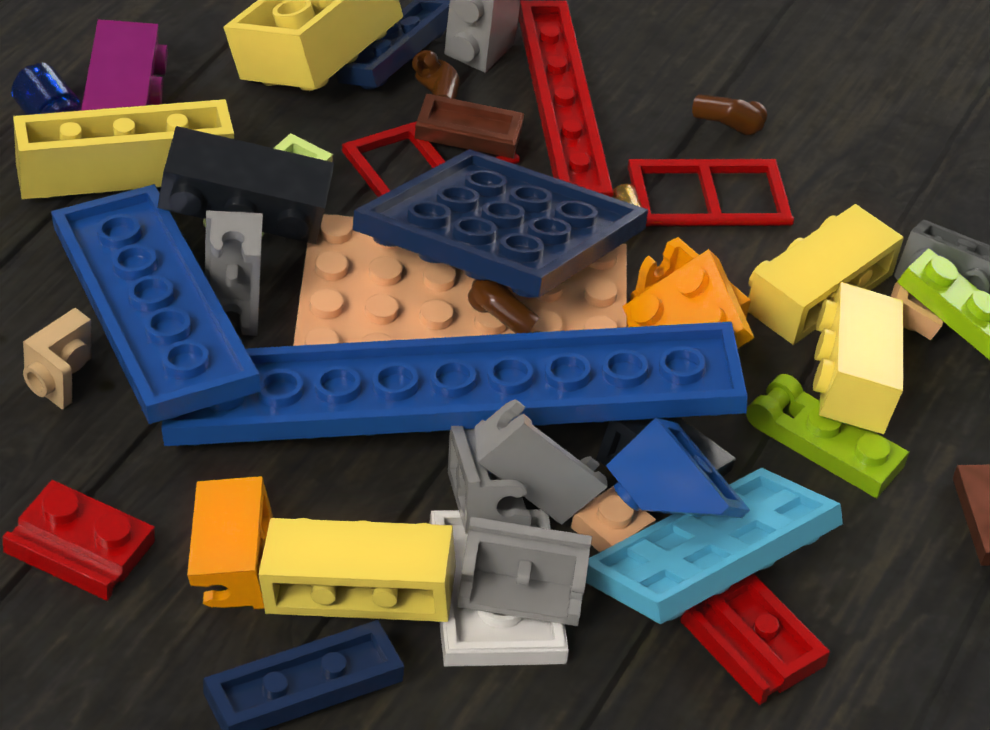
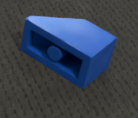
M655 418L606 465L618 481L614 485L615 491L628 506L636 511L641 509L663 514L743 518L750 511L680 425L675 422Z

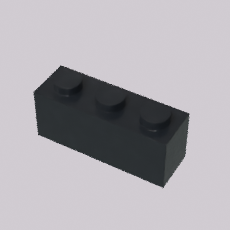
M176 126L163 172L157 208L206 219V211L263 213L262 232L316 244L326 206L334 162Z

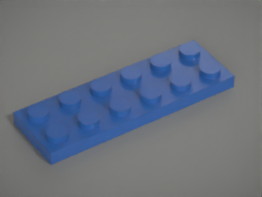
M155 184L51 211L56 234L149 424L176 418L186 413L261 392L260 376L170 211L157 208L160 193Z

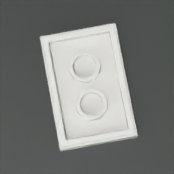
M541 509L528 510L532 517L531 526L551 529L548 514ZM459 510L431 511L429 524L453 526L456 559L448 622H439L444 667L566 664L569 649L565 624L457 607L468 534L465 533Z

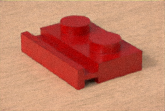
M51 480L18 518V526L12 532L7 531L2 536L3 552L108 601L112 596V589L117 582L125 580L154 544L155 526L57 481Z
M754 573L731 585L727 591L713 595L684 611L682 614L681 623L758 705L766 702L768 695L777 690L780 693L824 668L827 664L830 651Z

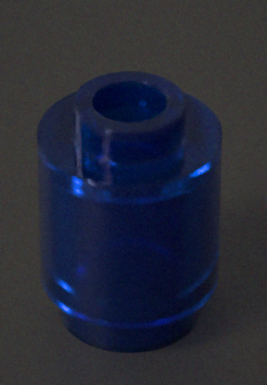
M37 63L23 68L12 84L11 95L26 115L81 111V102L78 96L56 69L48 63Z

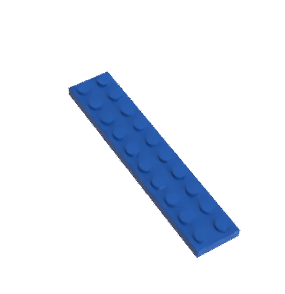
M732 321L246 348L259 373L261 392L186 413L176 418L162 420V435L164 446L432 432L451 430V426L475 429V426L481 420L486 421L502 406L515 399L525 406L521 414H525L530 418L532 425L538 426L689 416H718L746 413L747 391Z

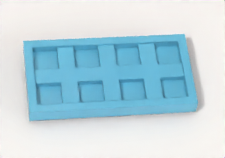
M760 468L729 484L750 509L743 518L672 514L590 557L586 583L653 621L663 624L666 621L680 617L684 611L713 595L727 591L731 585L751 574L769 568L780 558L802 546L816 542L820 536L842 525L841 504L764 468Z

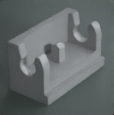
M206 211L205 277L224 311H233L240 314L239 325L242 335L257 336L263 213Z
M516 399L511 400L486 421L481 420L475 426L477 462L500 480H516L524 484L527 494L523 497L562 525L608 487L607 478L599 471L594 472L599 466V462L591 456L578 460L532 425L530 418L525 414H521L525 409L523 404Z
M451 426L448 475L465 533L468 534L471 517L531 526L532 517L530 511L526 510L522 496L527 494L524 484L516 480H500L477 462L475 429Z
M471 517L462 565L457 607L578 626L592 536Z

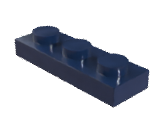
M413 0L402 9L403 18L388 29L387 34L383 38L371 43L358 54V58L354 62L346 64L336 72L338 83L358 85L363 89H375L385 85L389 77L404 64L411 62L417 53L432 41L443 36L444 31L447 29L450 0Z
M375 620L203 678V694L221 730H263L402 682L405 666L379 620Z

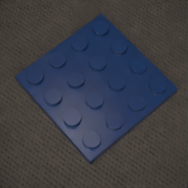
M469 149L355 209L353 230L373 237V240L380 245L398 246L417 253L424 261L445 263L464 270L465 274L470 278L491 280L508 286L519 296L540 298L646 229L648 209Z

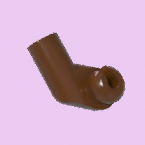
M423 50L417 53L412 60V67L416 71L415 77L419 83L431 91L432 95L456 99L460 80L453 66L438 59L434 51Z
M698 94L692 106V113L695 118L720 122L744 135H752L761 131L768 117L766 108L756 101L746 102L739 99Z
M475 279L473 281L472 288L468 293L470 305L478 312H489L515 334L528 333L540 318L519 301L507 286L491 280Z

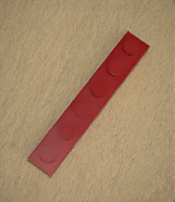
M520 1L518 19L553 177L613 197L614 192L567 1Z

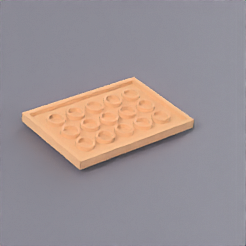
M323 214L317 243L307 242L293 346L515 334L489 312H478L470 305L468 293L475 279L468 277L464 270L445 263L424 261L417 253L398 246L380 245L373 240V237L353 230L354 217ZM621 244L540 298L519 296L507 286L519 301L540 317L528 333L627 327V316L622 307L627 303V244Z

